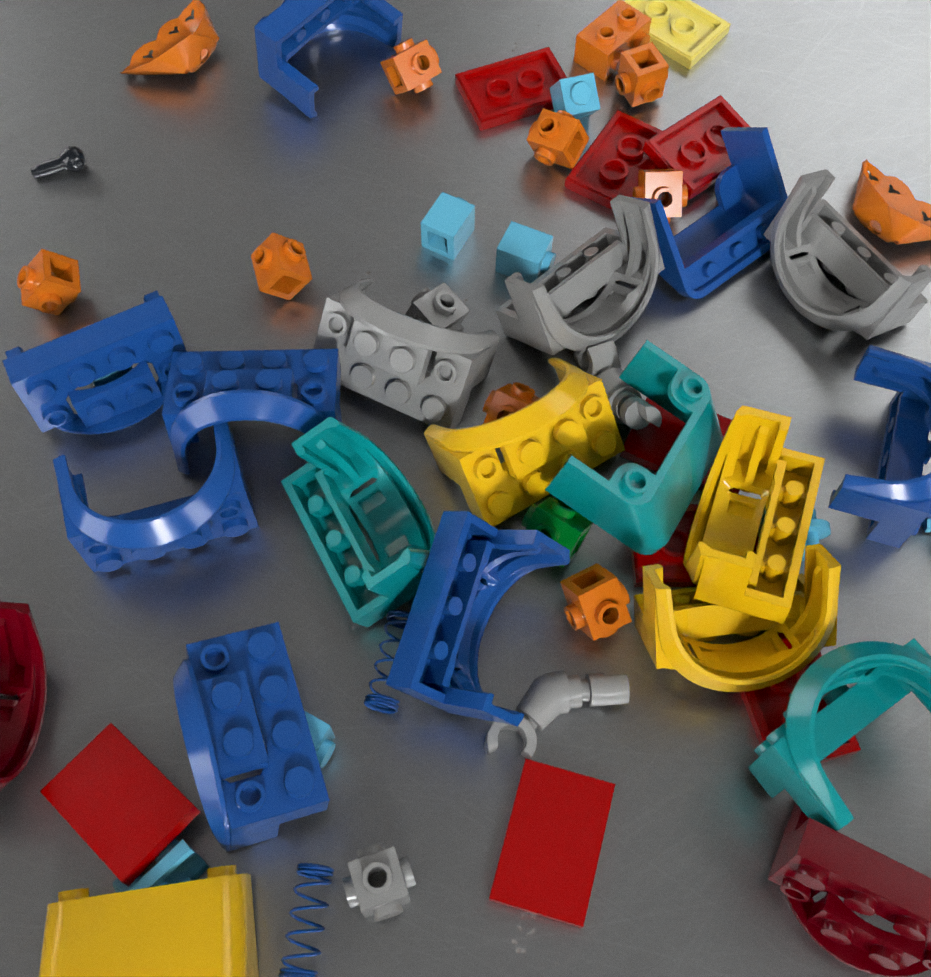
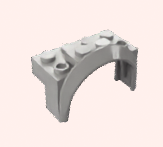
M827 169L801 175L785 203L763 234L771 242L770 251L773 270L778 284L788 301L800 314L811 322L836 331L854 330L866 340L909 323L928 302L921 292L931 281V269L927 265L922 264L912 276L902 275L825 199H822L835 180V177ZM801 252L809 253L806 256L793 260L790 259L793 255ZM816 258L821 261V266L826 272L835 275L846 286V291L850 296L842 293L831 284L819 267Z
M619 194L610 201L618 231L607 227L603 228L532 283L525 282L522 274L519 272H515L504 281L511 299L495 310L504 334L554 356L565 348L578 352H587V348L611 340L615 342L628 332L645 310L654 291L658 273L665 269L650 202ZM620 280L629 283V286L635 289H630L628 287L619 285L615 283V281ZM606 285L603 292L588 308L575 316L567 318L575 307L584 300L594 297L599 289Z
M371 278L361 279L347 286L342 291L328 296L313 349L339 350L341 366L340 385L426 424H435L450 429L456 428L461 422L471 389L488 376L500 341V337L493 330L479 333L460 332L428 324L401 314L366 295L367 288L373 283ZM435 351L437 354L430 373L427 372V367L431 354Z

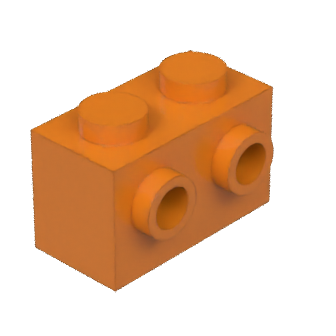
M618 0L576 35L573 61L589 72H594V75L601 80L606 81L611 75L618 72L621 52L650 42L649 30L652 19L623 0Z

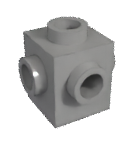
M444 282L433 290L426 287L416 294L411 300V306L405 315L438 327L462 332L464 327L461 323L470 310L465 306L460 297Z
M383 843L373 844L356 852L357 859L347 862L351 876L342 878L350 908L359 905L365 918L374 916L375 921L385 920L402 913V905L411 902L407 888L416 885L408 856L398 859L395 847L385 849ZM383 870L387 874L386 883L379 888L372 887L368 881L370 874Z

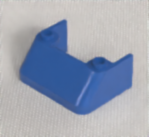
M725 127L721 130L731 165L720 172L715 182V195L719 205L675 236H673L661 199L631 197L650 202L659 248L665 267L658 274L680 295L693 299L703 298L770 250L771 242L763 234L788 196L767 127Z

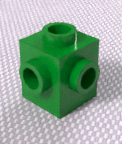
M551 496L538 506L532 504L521 522V526L525 527V530H539L569 549L570 561L576 557L593 525V522L559 499Z

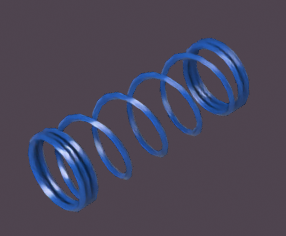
M391 610L387 613L386 619L388 623L384 625V630L392 639L382 641L379 644V649L388 658L377 660L374 663L375 670L383 677L373 679L368 683L369 688L375 694H368L364 699V705L372 710L388 714L398 712L400 701L380 694L372 688V683L387 681L388 675L382 673L377 668V664L384 661H394V657L387 654L382 649V645L387 642H400L401 640L389 633L387 626L391 624L404 629L407 620H399L394 617L408 619L410 612Z
M299 863L297 864L298 867H296L298 875L321 881L298 884L293 888V891L298 896L321 905L295 907L289 911V914L294 919L317 928L290 931L285 935V938L295 945L314 952L284 956L281 962L289 968H280L279 977H317V971L306 970L284 960L319 956L322 953L319 949L298 942L288 936L325 930L324 926L298 917L292 912L327 908L329 906L328 903L302 894L296 889L305 886L330 885L333 883L332 880L324 877H332L335 870L326 865Z

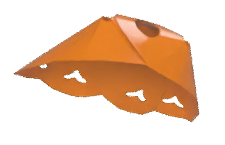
M192 0L178 18L169 20L159 29L156 40L142 45L132 55L130 65L120 73L132 75H170L198 71L215 51L219 40L205 5L200 0ZM194 10V19L186 21L187 17L191 16ZM175 27H177L179 33L169 34L171 31H174ZM153 50V58H143L144 56L149 55V52Z
M867 159L862 162L853 203L854 214L860 223L887 243L894 242L900 245L931 240V221H924L921 213L923 211L928 218H931V204L915 200L905 183L896 177L885 176L878 168L870 164ZM867 171H869L872 176L876 177L878 181L870 180ZM889 185H892L893 190L898 191L900 194L889 193Z

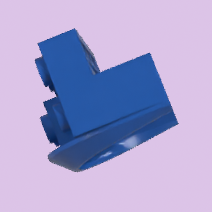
M284 0L281 6L268 16L262 17L257 25L254 26L259 77L281 93L306 116L313 118L317 116L314 93L319 90V87L291 66L288 60L316 35L337 30L364 33L393 48L401 42L403 13L385 0Z
M157 290L144 295L145 303L27 351H23L18 346L5 352L7 359L2 360L10 383L42 433L53 428L81 435L110 433L142 421L164 404L172 353L187 352L174 318L163 296H160ZM138 363L128 373L110 383L94 388L75 390L77 387L89 385L100 377L117 370H125ZM147 363H152L158 376L157 381H155ZM68 396H69V398H70V400H71V403H72L73 407L75 408L77 414H74L72 408L70 407L69 403L67 402L66 399H67Z
M869 345L855 369L853 380L896 391V394L890 401L877 479L845 474L838 489L832 491L828 508L869 519L867 540L900 548L910 535L915 536L918 533L921 523L925 518L931 519V473L922 475L924 464L926 465L931 457V440H928L929 432L931 431V363Z
M291 349L173 352L162 417L174 451L178 471L190 474L188 458L191 443L199 442V431L216 424L243 420L265 421L288 426L305 434L330 416L342 422L339 350Z
M228 422L213 425L216 442L215 463L207 481L196 494L120 515L106 517L91 510L88 504L83 474L73 475L71 473L65 455H60L53 459L67 538L93 572L115 571L120 569L125 563L140 559L155 560L172 550L183 547L187 549L198 548L205 545L208 540L223 536L238 537L247 533L249 529L259 527L252 498L244 479L234 436Z
M443 511L385 685L450 714L518 727L524 718V714L493 705L494 694L483 692L480 686L478 656L482 636L494 608L507 590L521 577L531 571L545 567L568 565L570 561L569 549L539 530H498L469 511Z
M279 622L186 644L187 659L181 662L173 676L174 695L194 780L209 826L219 845L226 852L266 841L278 836L281 823L327 810L330 799ZM264 768L260 775L232 783L224 780L232 776Z

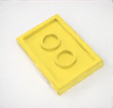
M691 0L624 1L652 19L649 30L650 42H653L658 51L689 70L728 34L731 25Z

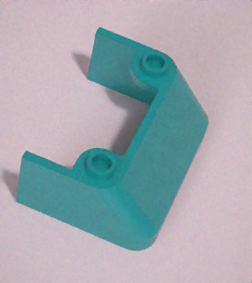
M646 340L622 371L619 378L685 423L656 474L654 475L638 464L627 463L618 467L610 479L607 480L571 455L545 490L635 552L642 555H652L664 547L672 536L712 466L723 440V435L707 382L700 375Z

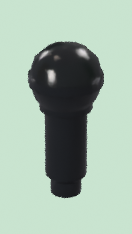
M69 146L59 154V157L37 164L36 167L31 168V173L37 179L40 177L45 178L64 170L78 172L85 167L86 156L79 147Z

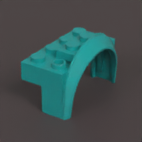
M330 416L291 443L297 456L308 463L287 476L281 483L353 623L368 628L385 617L389 611L397 609L415 597L436 533L421 499L396 464L368 437ZM371 478L377 479L358 494L350 497L352 491ZM350 506L368 533L380 562L376 559L351 513Z
M915 638L904 646L894 642L864 641L847 644L826 653L802 674L789 695L790 699L787 710L782 714L786 722L768 735L766 740L754 749L759 757L748 769L771 798H774L785 789L808 818L835 831L842 829L855 818L828 779L820 761L911 691L931 713V656ZM857 683V684H855V685H854L853 687H851V688H849L848 685H847V684ZM823 699L827 706L817 713L819 703Z

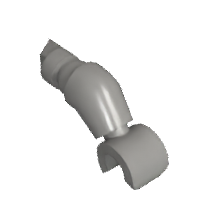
M613 340L587 348V352L574 351L577 367L586 373L602 379L617 423H625L630 428L636 430L643 429L649 423L660 428L662 423L660 411L643 400L641 394L636 389L619 378L623 370L621 369L617 348Z
M555 671L534 679L516 707L517 712L524 714L523 720L518 727L494 722L484 738L486 754L488 755L498 749V734L501 731L512 730L522 738L523 749L520 754L525 759H530L537 746L535 730H544L560 714L569 713L570 708H580L583 702H587L589 707L628 704L630 689L627 674L604 675L603 673L586 674L585 679H580L578 674L567 675L565 671Z

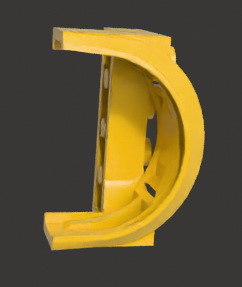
M550 358L548 362L555 368L560 383L532 404L500 419L474 427L450 429L435 424L428 426L424 436L439 471L460 485L472 514L495 527L549 495L550 493L545 489L571 455L593 469L625 450L602 379L586 373L560 358ZM500 447L505 462L500 463L495 448Z
M742 405L736 411L725 433L706 480L689 533L683 564L692 582L697 584L694 599L784 624L793 601L825 458L783 448L792 417ZM736 488L747 493H755L760 495L762 499L732 493L729 490ZM765 508L766 514L763 521L756 553H754L753 550Z
M822 544L805 546L804 574L798 575L791 609L784 624L694 599L697 587L671 590L669 586L663 584V567L661 565L642 566L643 594L633 595L634 624L656 669L677 670L686 679L704 688L723 692H746L766 688L784 681L808 665L823 647L836 646L841 564ZM760 630H766L765 633L742 642L732 644L706 643L715 640L717 636L738 634L741 636H753L758 634ZM777 632L783 633L791 643V649L787 648Z

